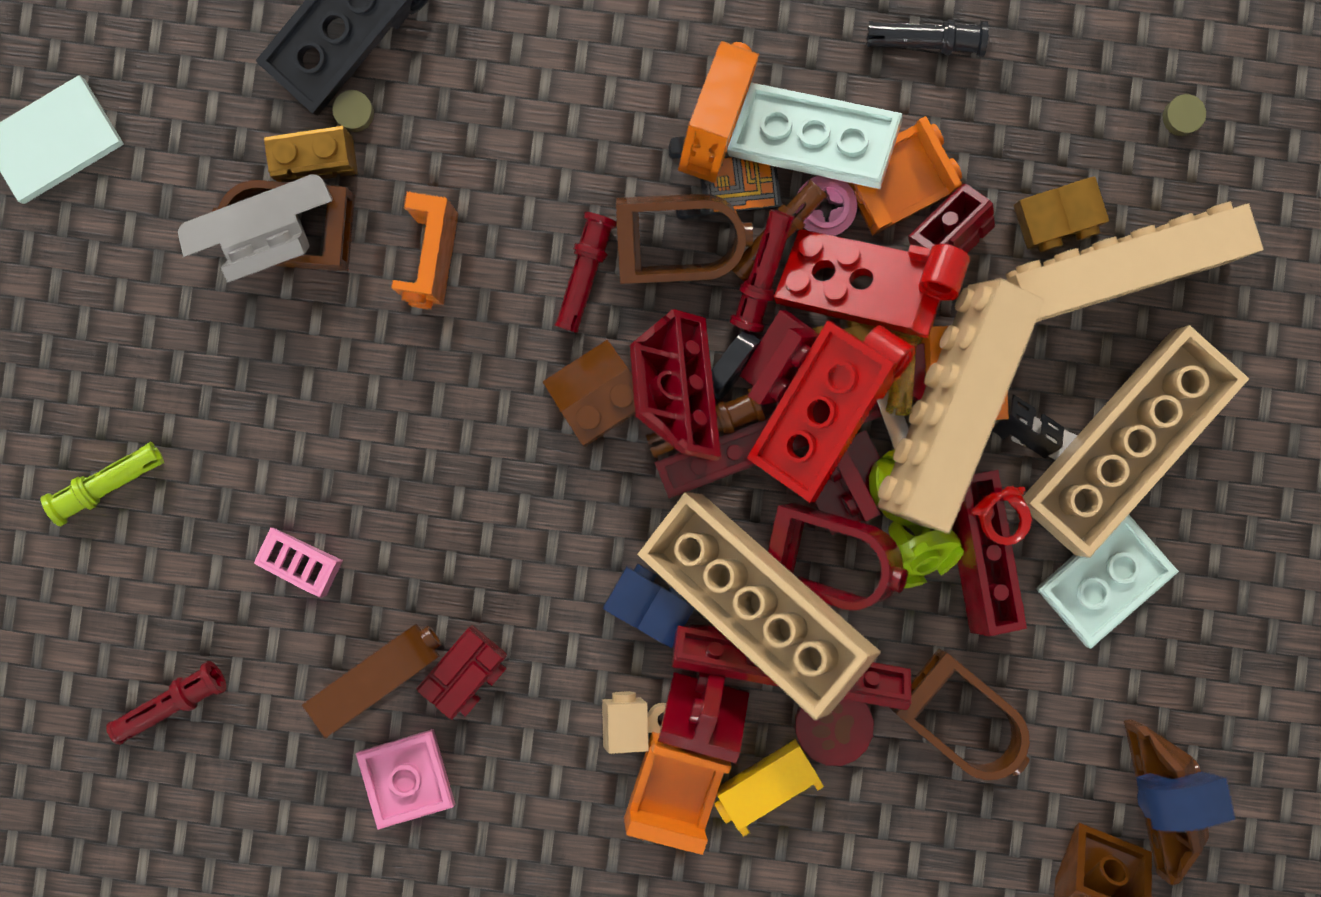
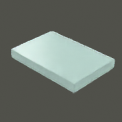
M78 75L0 122V172L17 201L26 204L121 147L124 143L86 80Z
M1128 514L1090 558L1073 555L1043 581L1036 590L1082 643L1091 649L1179 571Z

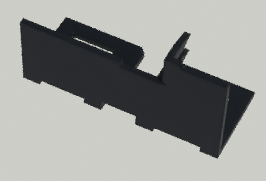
M1016 395L1012 396L1011 412L1008 415L1009 419H1002L991 430L1003 440L1012 435L1021 444L1043 458H1047L1063 448L1064 427L1045 414H1042L1040 418L1042 422L1041 433L1038 434L1031 430L1034 417L1036 416V409ZM1018 403L1027 408L1028 411L1019 406ZM1016 415L1027 421V425L1017 419ZM1048 422L1058 428V430L1048 425ZM1046 434L1051 438L1055 439L1057 441V444L1046 437Z

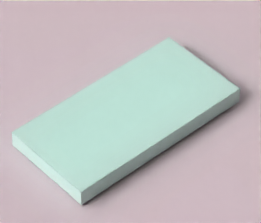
M751 83L727 151L728 155L734 158L881 189L902 124V113Z

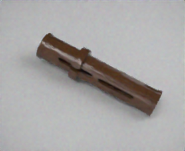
M811 179L787 206L782 204L778 209L781 212L793 215L805 203L803 208L794 216L795 218L787 239L797 229L801 231L806 226L803 222L828 197ZM764 231L753 241V246H749L744 251L739 263L732 269L743 281L749 279L754 265L752 258L757 254Z

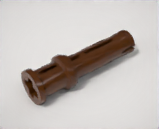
M752 388L747 390L746 395L728 402L723 400L717 401L715 407L718 432L723 430L725 434H732L738 426L753 420H758L759 422L766 420L761 405L748 396ZM655 432L645 435L649 445L664 440ZM665 441L650 449L654 458H657L659 455L676 448Z

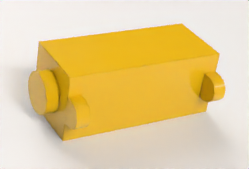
M795 739L721 784L717 792L719 800L714 804L724 822L727 824L733 821L738 831L744 837L750 833L747 825L812 785L816 787L817 791L822 789L824 785Z

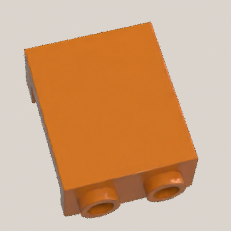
M926 116L919 119L912 127L898 133L881 189L847 182L854 191L857 207L873 236L945 199L962 185L960 181L962 179V172L958 163L953 158H948L942 147L944 139L940 129L936 124H930Z
M407 192L404 208L417 223L426 224L417 281L409 283L393 280L392 289L402 296V301L409 302V306L431 310L432 304L444 305L458 213L447 198Z
M652 732L648 743V751L645 752L624 816L626 835L703 855L708 841L705 828L724 773H730L731 762L657 742L659 733Z

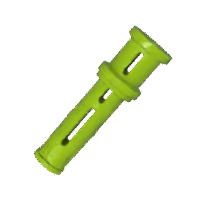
M149 442L137 451L112 463L87 478L78 476L71 480L70 486L54 495L50 493L45 494L41 497V504L52 522L61 527L68 523V518L85 508L89 510L95 508L100 502V498L136 479L145 472L162 465L164 459L158 448L152 442Z

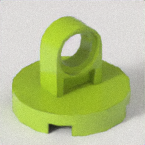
M894 521L888 527L889 535L896 542L901 552L903 568L908 570V578L904 588L927 583L924 576L935 570H938L940 576L956 565L963 556L964 550L961 547L960 539L952 530H950V533L938 530L931 531L930 528L920 525L907 526L915 534L913 536L902 525Z

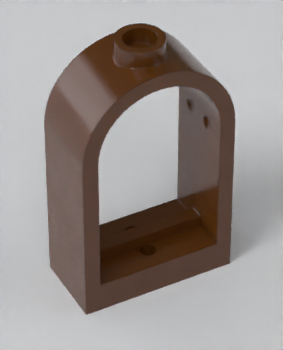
M265 180L242 182L231 188L222 198L218 208H213L212 212L290 182ZM326 185L333 200L327 203L323 256L300 255L273 266L348 272L355 195L347 187Z
M711 194L616 198L620 284L719 278L730 272L739 263L745 247L753 246L752 222L742 223L735 208L721 197ZM714 209L725 214L734 224L735 237L730 250L717 261L705 264L641 267L638 212Z
M415 624L303 703L302 707L324 738H327L437 659L440 655L435 649L441 646V641L430 626L427 625L421 630L418 624Z
M940 648L911 681V705L908 710L890 708L962 770L975 778L998 780L1010 774L1018 776L1029 763L1030 759L1027 757L1030 738L1028 727L1023 717L968 669ZM954 672L959 674L1001 709L1009 720L1011 726L1010 744L1005 753L991 763L974 764L962 759L916 720Z

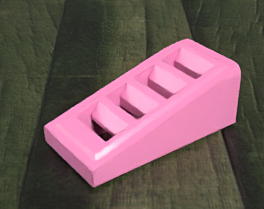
M270 528L254 564L321 598L327 595L343 560L275 528ZM279 541L283 543V546L274 563L268 559L276 542ZM293 548L297 551L287 569L282 565L290 549ZM306 555L310 558L302 575H300L296 571L303 556ZM318 561L323 566L316 580L313 581L309 578Z

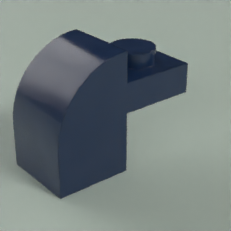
M1202 771L1176 779H1169L1151 773L1136 777L1139 790L1137 792V801L1144 813V817L1151 819L1153 829L1161 831H1190L1236 820L1227 778Z

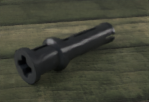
M952 19L943 21L942 25L869 21L867 47L940 49V53H944L946 56H951L952 52L976 53L977 57H984L988 43L989 24L988 21H981L979 25L956 24L955 20Z

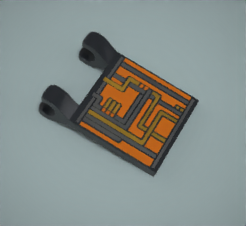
M686 137L671 139L668 146L670 158H681ZM727 151L716 182L712 183L700 178L702 194H711L723 198L737 212L780 208L782 205L776 166L730 157ZM714 209L676 210L677 217L680 220L723 214Z

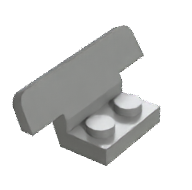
M309 175L184 222L178 229L183 257L220 244L227 259L222 265L221 270L228 283L303 255L310 245L298 214L331 202L333 198L321 177Z

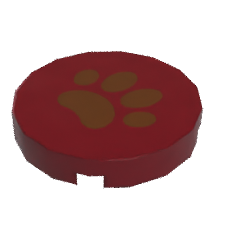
M842 699L829 715L817 720L801 706H799L795 715V733L801 748L811 759L824 765L843 766L856 761L868 749L873 737L874 720L868 705L863 702Z

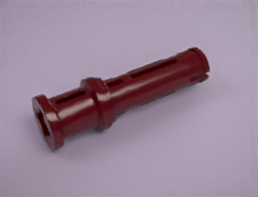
M770 209L749 279L745 280L740 286L739 290L742 292L736 314L731 315V324L748 331L763 332L765 325L762 323L768 301H773L774 289L771 287L783 254L789 230L795 218L794 216Z
M592 212L584 213L585 226L579 243H575L573 250H575L574 254L577 257L557 320L554 326L575 333L579 332L581 319L599 263H604V260H607L608 254L605 250L611 231L617 228V221Z
M211 661L204 662L200 670L188 677L174 679L169 685V690L141 704L116 720L107 723L106 730L108 736L116 745H122L125 741L180 710L192 711L201 700L214 693L220 695L226 691L227 685L222 672L215 663Z

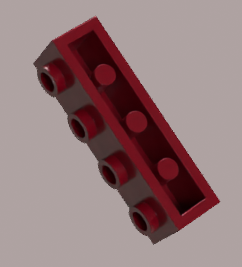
M998 470L975 472L951 528L960 539L961 547L964 550L963 556L958 561V568L970 633L985 636L1027 629L1012 544L1001 545L990 540L982 530L979 517L971 514V510L983 498L992 493L1002 491ZM1002 497L993 506L991 523L997 534L1002 537H1010V528Z

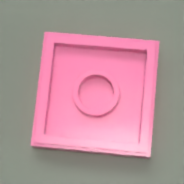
M434 729L367 748L356 753L378 830L455 806Z

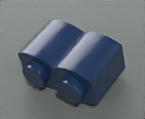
M638 563L634 569L626 565L603 605V609L672 648L678 625L685 626L694 607L671 585L667 589L655 582L658 575Z

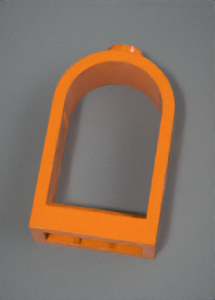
M724 41L720 42L688 126L678 171L712 183L716 182L759 58V53L753 52L748 45L742 42H734L732 44Z

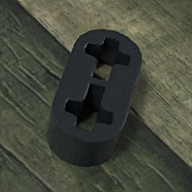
M747 330L742 331L735 338L712 369L714 398L718 401L730 391L739 379L741 372L761 341Z

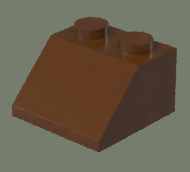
M608 339L542 381L584 447L635 415L632 374Z
M1078 823L1075 826L1055 878L1054 897H1152V852Z

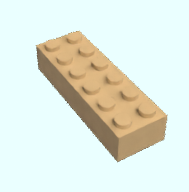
M1230 201L1207 209V212L1195 216L1193 213L1177 217L1168 221L1169 223L1156 228L1155 225L1135 230L1130 233L1131 235L1118 240L1117 237H1111L1092 244V247L1081 250L1080 254L1078 248L1055 255L1053 259L1043 262L1044 266H1041L1040 260L1016 267V270L1006 273V281L1045 299L1036 322L1229 264L1264 249L1249 203L1233 208Z
M1003 279L971 284L962 290L955 304V310L958 312L953 324L946 328L941 337L940 347L942 351L937 363L931 365L925 376L924 384L927 387L923 397L915 403L910 412L909 422L911 426L907 436L900 440L895 449L893 458L896 462L890 476L885 477L878 491L880 501L877 508L917 525L950 533L1043 306L1044 298Z
M1190 325L1172 330L1023 496L1031 516L1075 556L1090 558L1245 385L1249 378Z
M685 492L637 554L815 720L829 715L881 653L703 494Z

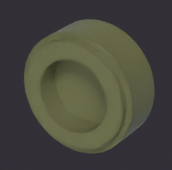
M348 90L341 93L335 99L333 115L339 125L344 126L347 131L360 132L372 123L374 108L365 94L356 90Z
M1190 94L1176 97L1166 105L1163 111L1165 127L1177 136L1192 134L1204 124L1206 119V108L1203 102L1198 97Z

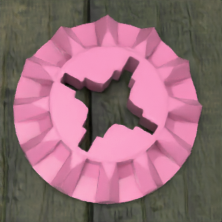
M821 176L811 178L818 187L826 191L829 204L842 207L831 210L827 222H825V217H823L821 210H814L803 222L806 224L804 228L808 231L832 236L842 234L852 224L857 212V199L853 189L844 181ZM808 181L802 185L798 193L807 185ZM805 203L798 208L796 214L803 208Z

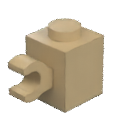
M636 692L612 693V699H602L603 747L609 754L648 751V733L660 732L661 725L658 724L657 719L664 712L666 703L655 704L647 712V702L641 697L636 698Z

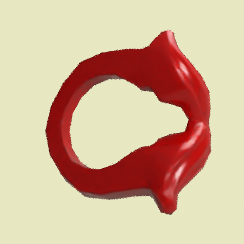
M1007 486L1001 492L986 496L971 510L972 515L979 517L982 530L993 542L1001 545L1016 544L1024 539L1030 531L1032 518L1023 497L1025 487ZM1002 497L1004 501H1008L1009 505L1017 511L1020 519L1019 528L1010 537H1002L997 534L991 523L993 506Z

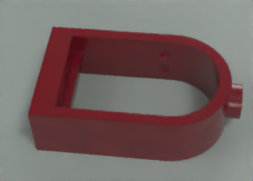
M797 503L778 506L768 552L792 574L794 573L805 522L859 538L867 542L879 557L881 579L877 589L869 597L855 595L796 576L826 604L845 610H861L886 600L894 592L901 593L908 578V570L903 568V559L898 545L885 531L868 524Z

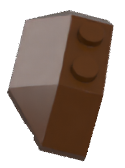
M1132 719L1124 721L1136 777L1151 773L1169 779H1176L1201 772L1197 761L1192 756ZM1145 817L1157 875L1170 885L1179 884L1202 852L1210 836L1208 828L1190 831H1161L1153 829L1151 819Z

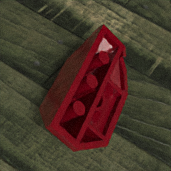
M672 309L630 344L635 416L682 454L717 461L721 458L706 318Z

